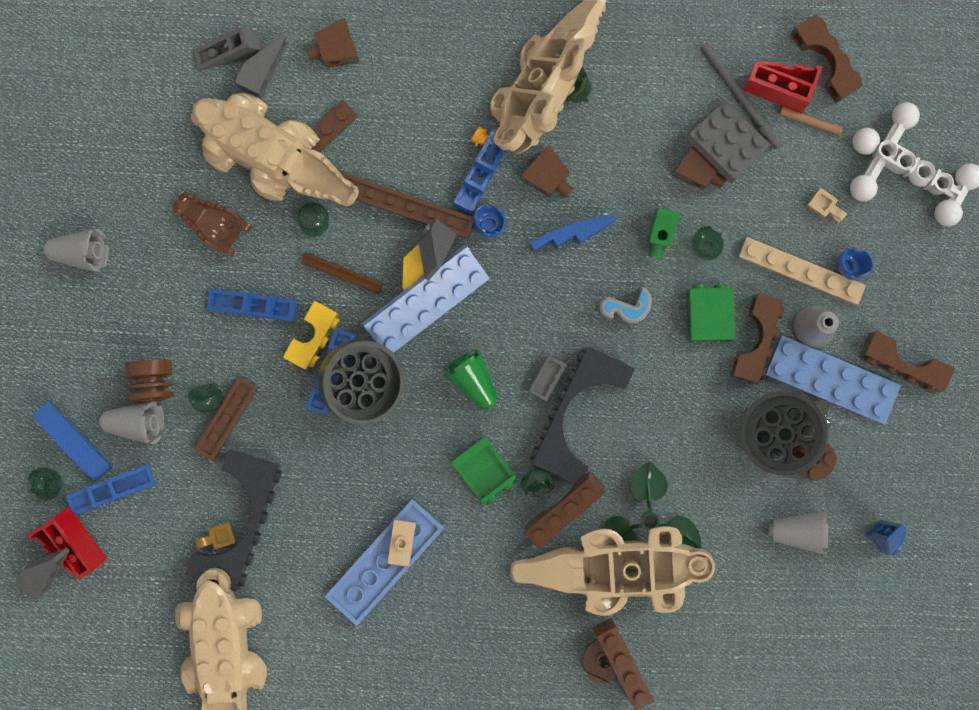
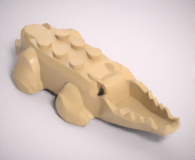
M584 0L571 10L545 37L540 38L539 35H534L523 46L520 53L521 73L511 87L500 88L490 103L492 115L501 124L494 135V142L500 149L511 150L515 154H520L531 146L537 145L539 138L544 133L554 129L557 123V114L564 108L563 103L567 96L574 91V84L583 65L584 53L594 42L595 33L598 32L599 17H602V12H605L606 0Z
M243 92L231 95L227 101L205 98L193 105L191 119L205 134L202 140V152L205 160L213 168L223 173L228 172L235 163L250 170L251 185L260 196L269 200L282 201L286 193L285 190L291 188L300 194L319 199L333 200L343 206H351L356 200L359 193L358 188L345 179L322 153L311 150L320 139L312 128L305 123L287 120L276 125L264 118L268 108L267 104L258 97ZM283 170L288 173L286 176L282 174Z
M662 526L652 528L649 531L648 540L623 541L617 532L609 529H600L581 537L584 549L562 547L534 558L517 560L511 564L510 573L512 580L516 583H532L543 588L565 593L584 594L588 599L586 601V611L600 616H610L623 608L628 597H650L654 610L659 613L677 611L684 602L685 586L690 585L692 582L702 583L709 580L714 574L715 563L708 551L682 544V535L675 527ZM590 577L591 582L586 583L585 579Z
M210 568L199 577L196 584L197 592L193 602H183L176 606L175 620L177 627L180 630L189 631L191 656L182 663L180 678L188 694L199 693L201 696V710H247V689L251 687L253 689H263L267 677V667L264 661L257 654L248 651L247 628L261 623L262 609L259 602L255 599H236L233 591L230 590L231 581L228 574L219 568ZM215 579L219 582V585L209 580Z

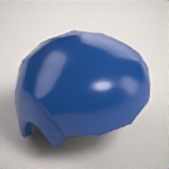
M483 204L476 210L473 224L478 234L492 238L497 237L503 232L506 220L504 214L496 206H486V204Z
M847 249L839 255L837 261L839 272L845 278L853 281L869 275L873 269V260L865 250Z

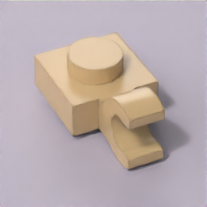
M822 188L818 190L807 205L809 209L822 218L829 214L837 223H840L847 215L845 211L835 206L838 199Z

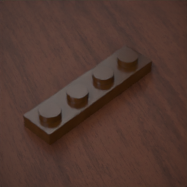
M239 376L194 451L210 461H214L259 387Z

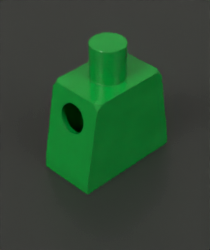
M660 208L654 209L647 242L652 243L649 256L662 258L664 247H671L680 213ZM660 230L664 232L662 240L657 237Z

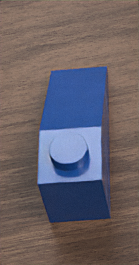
M880 520L866 535L883 554L894 555L902 549L901 545L906 541V528L903 524Z

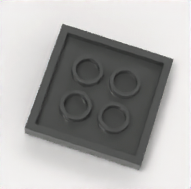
M726 100L686 137L731 184L771 145Z

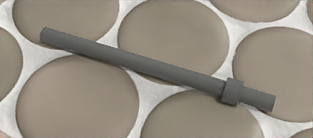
M708 42L705 43L701 49L756 123L759 133L766 137L774 150L780 147L782 144L772 132L773 128L769 123L766 124Z

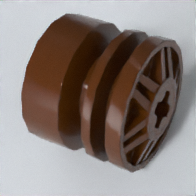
M143 360L125 363L126 378L136 379V383L126 386V389L137 390V393L127 395V401L140 403L160 402L174 397V391L163 390V388L173 386L172 382L163 381V377L172 375L171 360Z

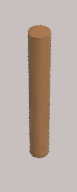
M785 107L781 108L779 114L839 136L843 130V127Z

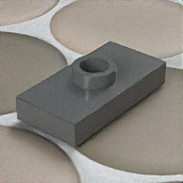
M548 354L528 393L547 402L567 364Z

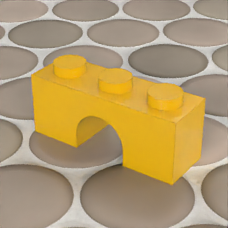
M314 301L304 318L305 321L314 326V338L307 343H301L293 339L283 358L309 371L310 367L314 368L319 360L317 355L320 349L324 350L330 340L328 338L330 331H334L340 322V319H338L339 314Z

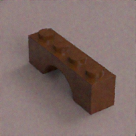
M816 14L794 28L791 36L801 51H816L827 59L830 65V78L825 88L836 104L863 86L860 74L853 70L848 56L842 53L837 39L830 35L827 25L822 18H819Z
M761 293L754 295L748 316L754 320L758 327L759 339L752 351L735 356L730 373L731 377L753 384L763 380L766 368H763L765 360H769L772 348H770L771 340H774L778 333L776 324L784 313V307H782L783 300Z
M877 331L869 334L859 355L865 358L866 363L872 366L880 365L885 368V372L895 376L899 374L904 377V381L913 385L918 383L924 386L923 389L932 394L945 392L955 370L954 367L937 359L928 360L919 367H912L904 363L899 357L896 349V340Z
M588 471L574 483L569 492L557 504L547 511H542L526 525L524 534L540 549L603 496L605 485L591 471Z
M612 618L593 627L592 629L634 710H640L655 702Z

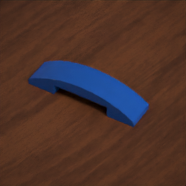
M335 327L328 346L327 355L338 345L355 340L356 335ZM346 355L344 357L343 363L345 366L347 365L350 355ZM334 373L331 376L332 384L338 381V373ZM317 378L305 408L326 416L328 409L320 397Z

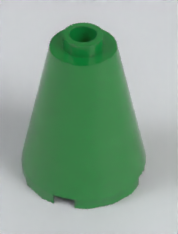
M479 348L473 349L474 354L469 355L468 352L449 364L450 370L444 369L443 374L480 409L485 408L488 410L497 404L498 395Z

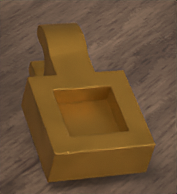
M230 522L208 529L209 536L195 540L197 548L213 544L214 550L236 543Z

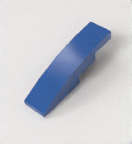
M494 128L475 159L473 167L453 202L454 207L470 215L473 214L506 151L500 149L495 144L494 135L497 130Z
M614 215L597 217L569 224L531 242L529 247L535 253L552 242L557 249L575 238L579 245L614 223L616 217Z
M210 289L207 310L295 322L298 301L245 292Z
M48 401L32 415L61 449L94 481L112 467L89 438L82 434L69 418H65L52 401Z
M148 464L66 495V498L74 514L79 515L156 485V482Z

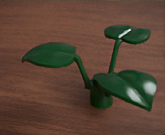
M652 462L642 465L635 473L631 483L634 497L638 500L647 499L648 511L643 513L641 523L630 526L629 521L625 517L613 516L602 527V529L617 532L623 541L637 540V535L633 531L635 528L644 527L650 530L656 527L669 526L660 523L658 515L652 511L651 499H661L668 489L666 477ZM674 517L670 522V526L679 530L682 535V544L701 549L700 534L693 522L686 517Z

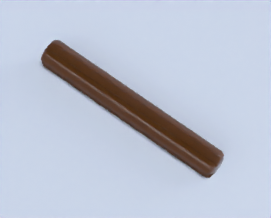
M305 253L302 263L377 294L383 288V284L379 281L312 254Z

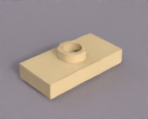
M394 520L387 564L410 566L415 522Z

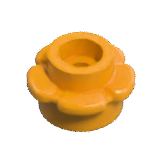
M479 126L470 140L475 144V147L478 144L481 146L484 144L489 136L486 134L487 129L484 130Z

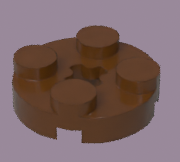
M827 442V447L821 459L812 468L798 475L804 479L814 481L826 478L833 471L837 462L832 446ZM798 446L794 449L793 453L796 458L800 459L805 456L806 451L804 447Z
M595 639L586 647L583 653V667L592 680L602 684L617 680L618 677L610 663L605 664L604 667L601 666L599 658L604 657L606 654L598 639Z

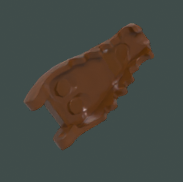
M186 191L179 195L173 205V212L184 219L203 242L231 257L236 252L231 246L242 229L249 232L252 228L251 225L231 209L219 204H213L207 200L198 199Z

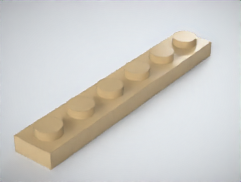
M749 237L745 238L738 258L855 306L859 305L866 285L860 282L849 280L840 274Z

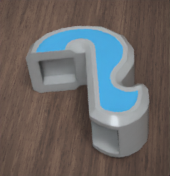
M642 287L635 306L606 297L600 302L598 311L607 320H611L614 317L613 314H616L620 321L625 324H637L645 319L649 313L652 298L649 291Z

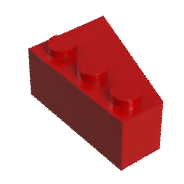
M756 61L748 74L743 91L803 113L811 101L823 66L813 68L803 67L800 64L787 66L783 65V63Z
M70 507L26 535L30 540L35 539L43 545L42 550L46 553H53L67 547L70 551L62 567L78 580L92 573L108 560Z

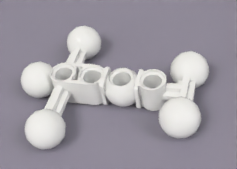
M901 103L894 108L892 113L894 124L883 142L880 143L879 134L871 128H862L854 134L852 141L854 149L864 155L872 153L873 157L865 174L855 177L851 182L850 192L856 200L863 202L874 198L878 189L876 179L883 167H886L896 174H903L902 177L904 178L908 176L909 181L913 185L924 187L923 189L925 190L928 189L932 195L945 194L950 197L949 200L940 202L935 208L934 216L940 225L946 227L954 226L962 219L963 210L961 204L969 190L979 187V166L972 163L960 166L955 175L956 186L950 174L941 173V170H936L930 161L920 160V157L916 158L911 151L898 145L897 143L905 129L914 127L919 121V109L913 103ZM881 148H885L888 151V156L882 154ZM900 158L906 161V167L901 165ZM919 169L924 171L925 178L919 175ZM937 180L942 181L943 189L938 186Z

